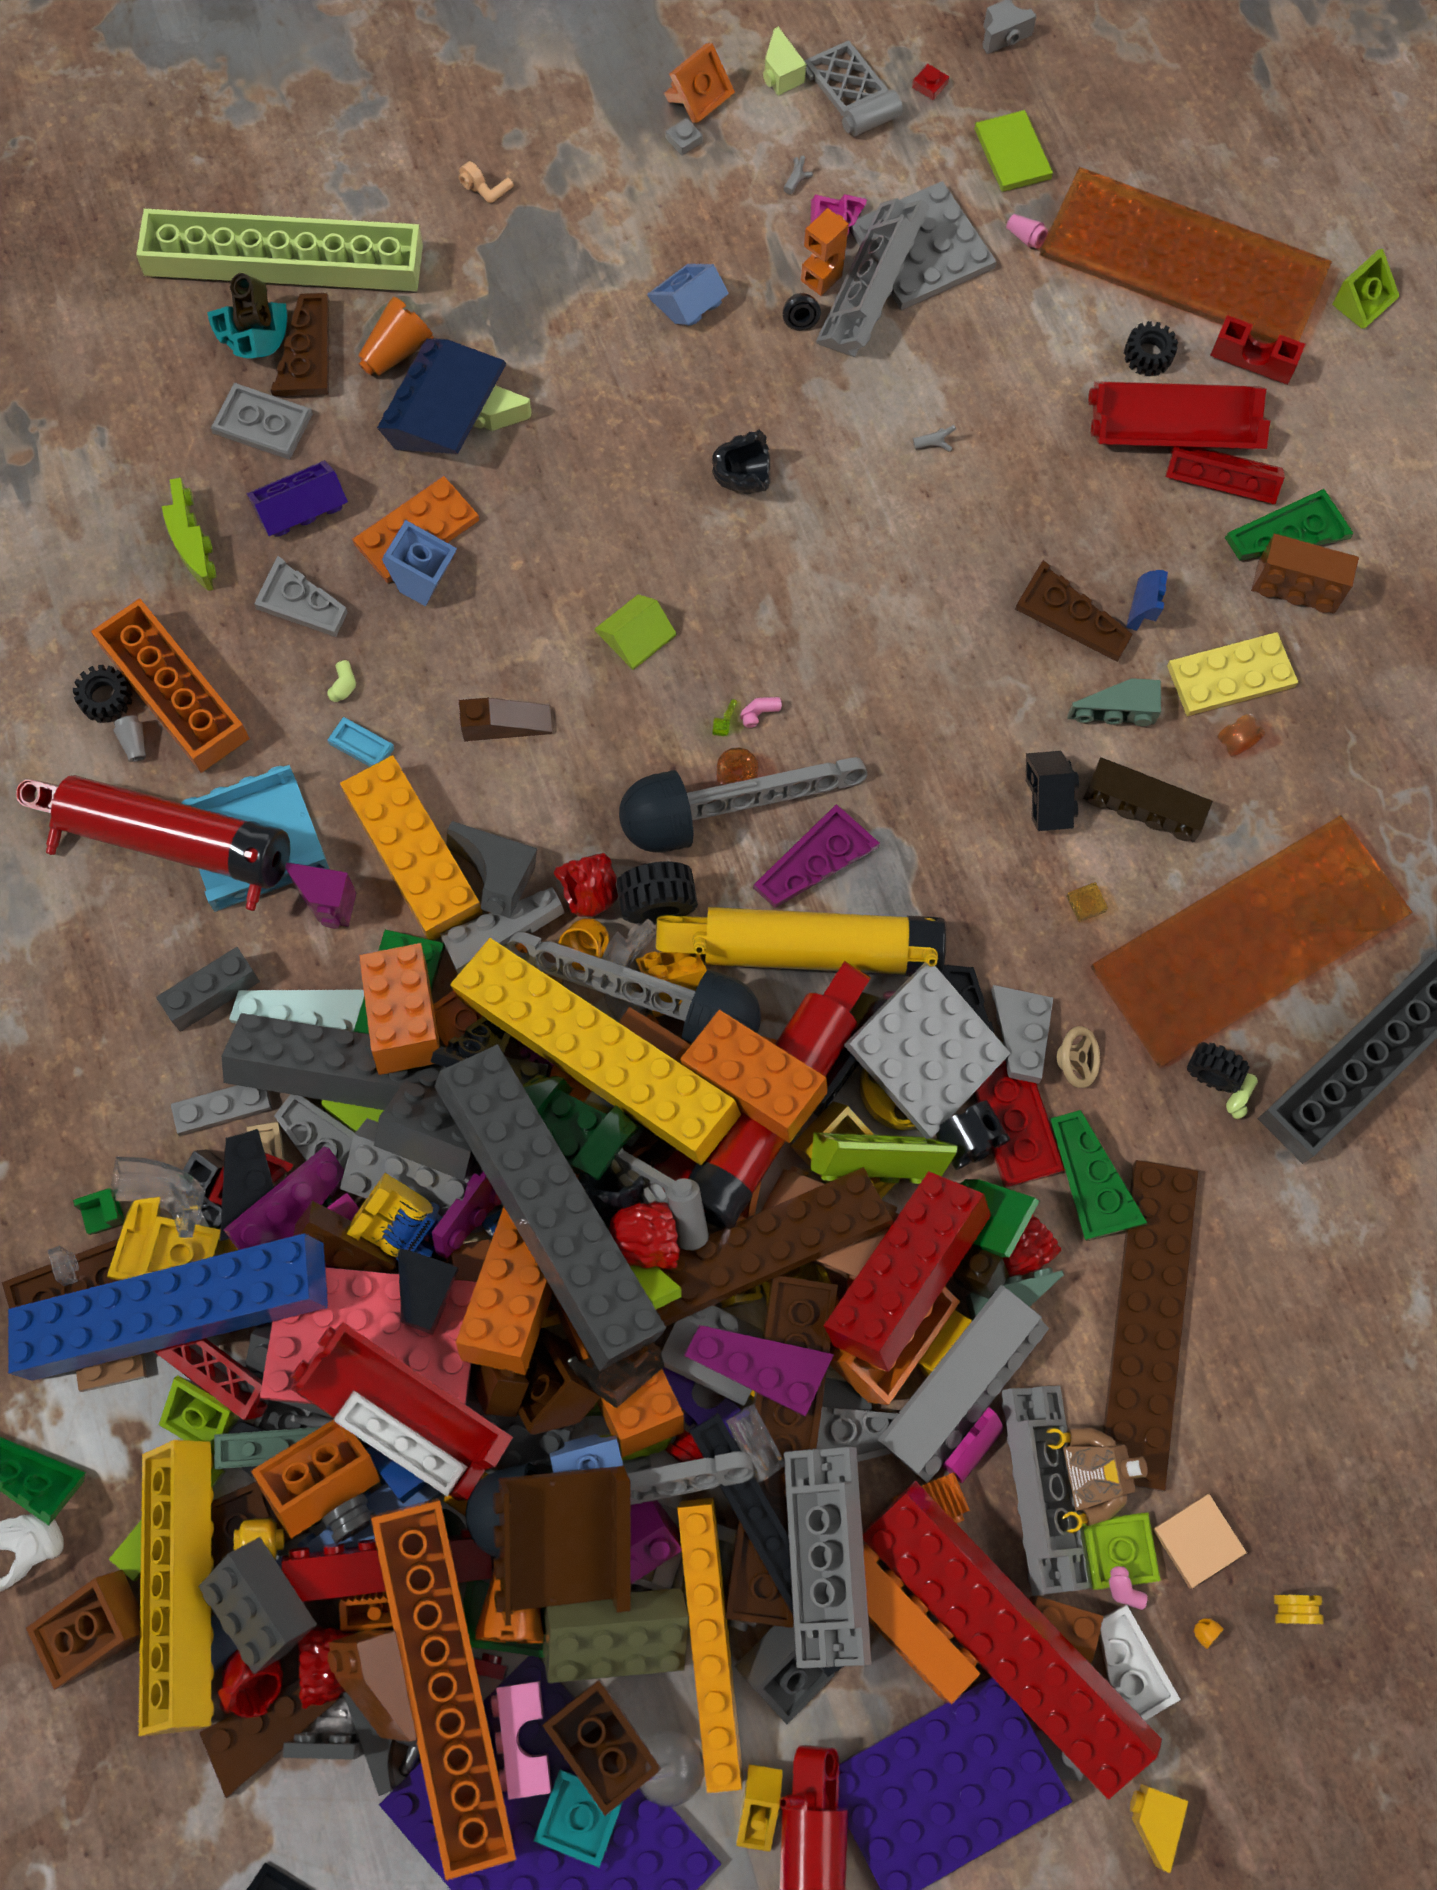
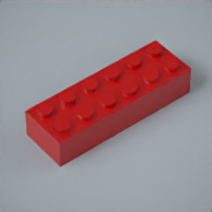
M928 1171L825 1322L824 1327L833 1346L887 1372L890 1371L991 1217L983 1193Z

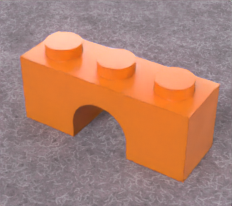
M829 208L805 229L804 247L811 251L812 254L802 264L801 281L820 296L843 275L849 224L841 215L835 214Z

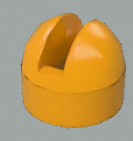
M1203 1618L1195 1625L1194 1634L1198 1642L1208 1649L1224 1628L1211 1618Z

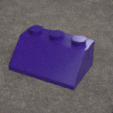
M325 460L246 493L268 536L274 535V537L288 533L290 527L299 523L302 526L310 524L317 519L316 516L322 513H336L343 508V504L348 503L335 470Z

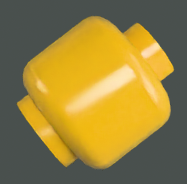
M272 1518L244 1520L240 1525V1529L234 1530V1550L261 1537L275 1560L278 1550H284V1529H277L276 1522Z

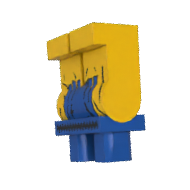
M384 1173L369 1197H367L353 1217L347 1234L357 1240L362 1237L372 1242L388 1255L397 1257V1261L400 1248L431 1257L435 1246L423 1240L426 1234L433 1238L432 1231L442 1219V1216L438 1214L440 1206L432 1201L430 1203L414 1190L389 1174Z

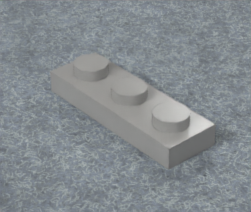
M236 1085L172 1103L171 1109L177 1134L183 1136L270 1111L272 1106L268 1090Z

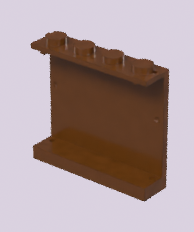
M624 1466L499 1478V1493H493L494 1513L499 1514V1525H494L493 1533L495 1547H500V1558H494L495 1579L500 1580V1590L494 1592L496 1613L502 1612L505 1626L511 1625V1614H513V1611L612 1599L617 1613L631 1611V1481Z

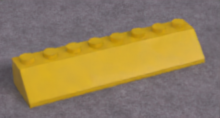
M172 1440L142 1454L139 1736L193 1731L211 1726V1718L214 1713V1703L211 1699V1681L214 1676V1667L211 1663V1645L214 1639V1631L211 1626L212 1607L206 1603L203 1593L198 1587L213 1571L214 1560L211 1556V1538L214 1532L213 1522L211 1521V1504L214 1497L213 1488L211 1487V1470L214 1463L213 1454L211 1453V1442Z

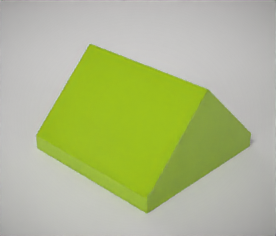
M1378 249L1343 281L1332 303L1335 308L1360 328H1366L1400 297L1383 249Z
M639 594L595 628V632L632 670L676 636L674 628L658 601Z
M177 1375L173 1379L158 1425L183 1440L211 1442V1453L214 1458V1435L228 1434L240 1417L201 1387Z

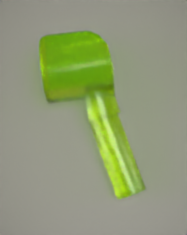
M731 699L724 718L714 717L713 735L727 736L729 734L730 720L738 703L737 700Z

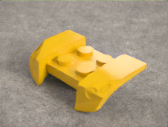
M161 1197L134 1200L126 1215L107 1278L123 1280L237 1251L238 1249L230 1239L219 1241L220 1229L160 1217Z

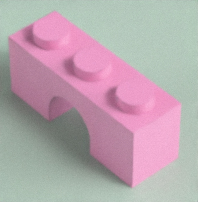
M540 1681L496 1688L497 1695L491 1696L493 1717L500 1718L501 1732L495 1733L497 1754L504 1755L505 1769L499 1770L502 1792H508V1800L551 1793L552 1781L548 1753L540 1755L529 1754L523 1750L519 1743V1732L522 1725L527 1721L544 1717Z

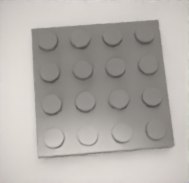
M943 181L900 199L904 205L921 199L929 205L925 215V222L918 230L914 238V246L908 252L903 262L904 267L897 275L892 286L893 291L891 295L901 310L995 269L997 261ZM877 210L859 217L851 227L850 232L859 246H861Z
M926 962L844 1044L926 1139L932 1138L940 1130L939 1125L951 1118L1010 1054L1008 1049L936 966H929Z

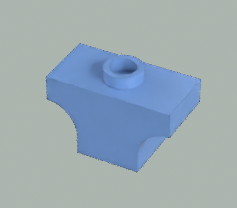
M597 1434L564 1442L563 1448L549 1453L553 1473L623 1466L616 1436L598 1437Z

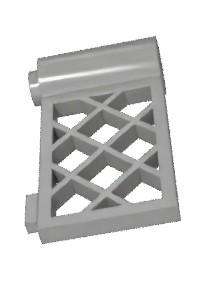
M849 40L804 60L806 63L805 76L809 81L815 80L843 116L842 124L848 134L850 133L856 137L902 115L903 106L897 92L887 89ZM847 52L851 59L850 61L838 59L837 56ZM825 64L829 65L828 71L816 69L815 66ZM833 67L846 68V74L832 72ZM851 70L862 71L865 74L864 78L851 76ZM829 80L843 82L841 88L830 86L828 84ZM847 83L861 86L859 91L845 88ZM865 87L876 88L878 92L874 94L864 93ZM842 97L856 99V102L845 106L841 100Z
M622 1147L610 1167V1171L618 1178L619 1186L621 1188L628 1187L634 1183L636 1178L644 1177V1185L642 1186L644 1189L643 1204H649L654 1201L666 1202L676 1224L675 1228L678 1234L677 1245L685 1250H695L704 1246L708 1241L709 1235L699 1185L690 1179H678L675 1181L627 1153Z

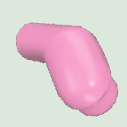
M779 697L754 699L741 712L740 718L743 720V725L747 728H753L759 723L758 716L762 712H779L782 707L781 699Z
M1122 1566L1112 1568L1109 1586L1115 1601L1140 1610L1144 1609L1147 1604V1595L1132 1588L1131 1579L1128 1578L1129 1571Z

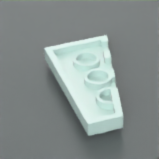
M238 990L229 1020L231 1023L236 1024L240 1014L245 1013L353 1032L364 999V990Z

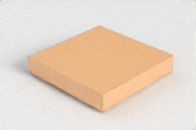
M1210 1494L1204 1495L1153 1528L1154 1533L1189 1588L1197 1586L1247 1553Z

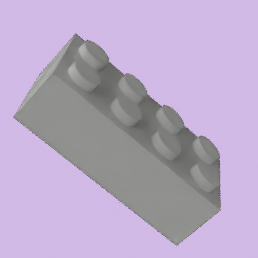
M367 1118L354 1133L340 1189L367 1199L383 1174L387 1173L426 1198L430 1203L432 1201L439 1205L438 1214L443 1217L456 1198L463 1200L468 1186L467 1183L474 1173L480 1176L483 1169L478 1161H476L463 1181L375 1147L374 1141L378 1122Z

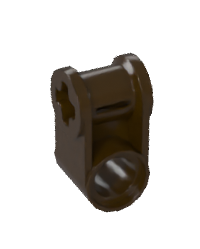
M245 273L235 275L230 283L234 310L233 318L236 327L241 332L257 326L268 327L271 324V314L266 285L264 282Z

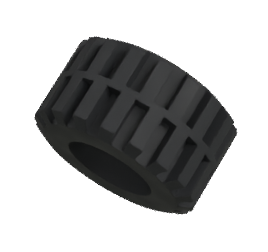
M670 861L647 863L624 872L617 879L621 913L623 919L627 922L640 925H655L659 916H687L696 910L695 908L698 906L692 869L683 863Z

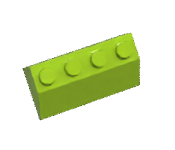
M814 1132L811 1171L822 1175V1180L833 1181L864 1167L869 1177H880L881 1182L899 1183V1178H909L910 1183L920 1184L928 1171L939 1176L944 1174L957 1153V1146L934 1138L926 1139L925 1137Z

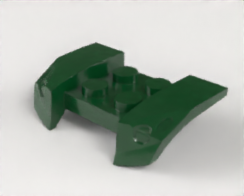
M537 1075L522 1085L573 1172L577 1175L583 1172L599 1180L625 1143L640 1128L616 1105L608 1114H605L568 1095L574 1088L570 1087L564 1078L557 1076L547 1078L544 1075Z

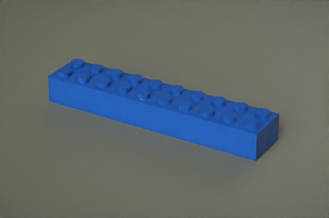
M304 1233L8 1309V1373L33 1381L328 1308L324 1243Z

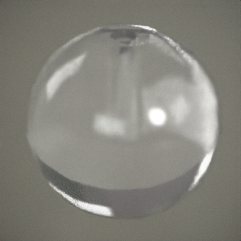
M678 1731L658 1732L647 1738L644 1743L658 1763L659 1772L642 1785L639 1791L650 1802L661 1807L679 1806L691 1800L700 1790L705 1776L703 1754L700 1747L690 1736ZM648 1762L646 1764V1772L652 1768Z

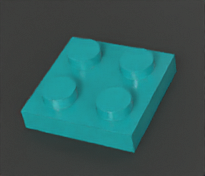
M560 1769L534 1842L599 1868L622 1803L605 1816L578 1776Z

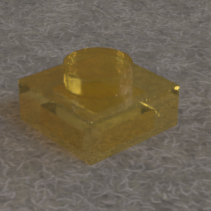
M1096 882L1070 891L1066 896L1078 922L1106 913L1108 910V906Z

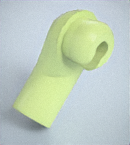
M347 660L340 661L335 665L339 678L328 689V697L333 702L345 700L356 687L350 662Z
M1248 1073L1240 1090L1233 1093L1226 1103L1227 1112L1231 1113L1233 1118H1243L1248 1112L1245 1104L1258 1083L1257 1077L1253 1074Z

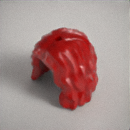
M605 853L583 857L579 861L571 860L563 864V866L556 867L553 872L564 888V897L569 904L570 911L579 917L596 916L611 908L618 898V878L613 871L611 859Z
M666 1202L637 1203L621 1209L612 1217L609 1232L629 1266H639L642 1268L660 1267L666 1269H675L678 1266L676 1262L679 1259L680 1253L676 1243L678 1234L672 1211Z
M1032 1215L1009 1258L1002 1257L1009 1273L1008 1277L1023 1276L1040 1270L1043 1265L1056 1258L1061 1252V1247L1058 1245V1241L1054 1238L1053 1233L1043 1223H1040L1037 1217Z
M316 1627L298 1643V1650L300 1652L299 1686L301 1688L299 1698L301 1699L302 1708L307 1709L310 1705H323L327 1701L336 1700L342 1693L346 1692L335 1678V1673L329 1667V1642L353 1635L354 1633L341 1632V1630L333 1627H328L327 1629Z

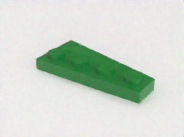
M1078 1110L1050 1118L1085 1240L1089 1241L1148 1225L1082 1111Z

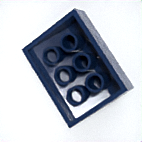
M426 339L413 364L409 367L400 387L396 390L389 407L384 412L377 429L395 450L458 454L507 363L503 359L448 339Z

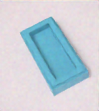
M345 717L341 719L327 740L329 745L369 767L388 758L394 750L392 743Z

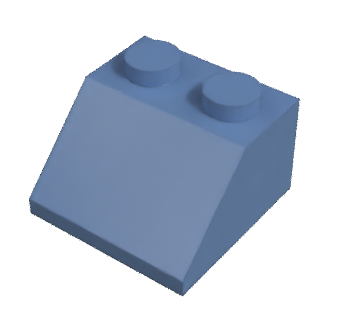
M686 264L647 295L675 324L691 326L701 320V315L704 312L713 310L721 305V299L727 296L729 292L714 264Z

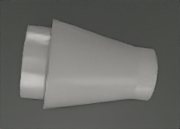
M134 715L117 719L114 722L115 728L113 732L123 747L129 762L145 759L143 723Z

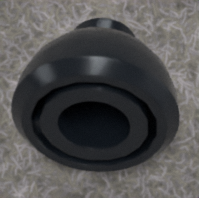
M807 293L792 295L783 307V320L785 324L796 331L812 328L821 316L819 303L813 296Z

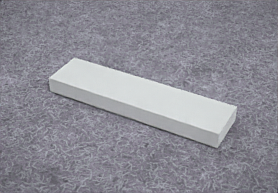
M356 1391L352 1392L334 1418L336 1423L447 1497L467 1468L465 1464Z

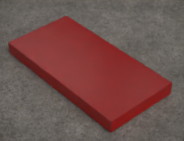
M1004 1060L973 1095L976 1104L986 1100L989 1102L1011 1139L999 1148L995 1149L993 1146L991 1148L1003 1187L1010 1188L1063 1173L1065 1168L1037 1084L1009 1078Z

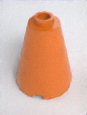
M393 296L388 302L358 355L361 359L359 366L370 376L373 373L380 376L418 351L426 339H434L432 331L414 311L411 313L408 309L403 310L406 304L397 297Z
M493 1572L476 1627L475 1639L506 1643V1641L521 1644L543 1643L544 1629L541 1608L515 1610L511 1614V1625L505 1626L502 1612L496 1613L494 1592L500 1590V1580L495 1579V1573Z

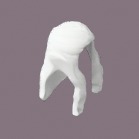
M23 1514L17 1518H8L0 1521V1550H9L15 1553V1560L9 1574L0 1578V1592L25 1577L32 1566L46 1559L57 1558L64 1548V1540L55 1520L48 1526L33 1514Z

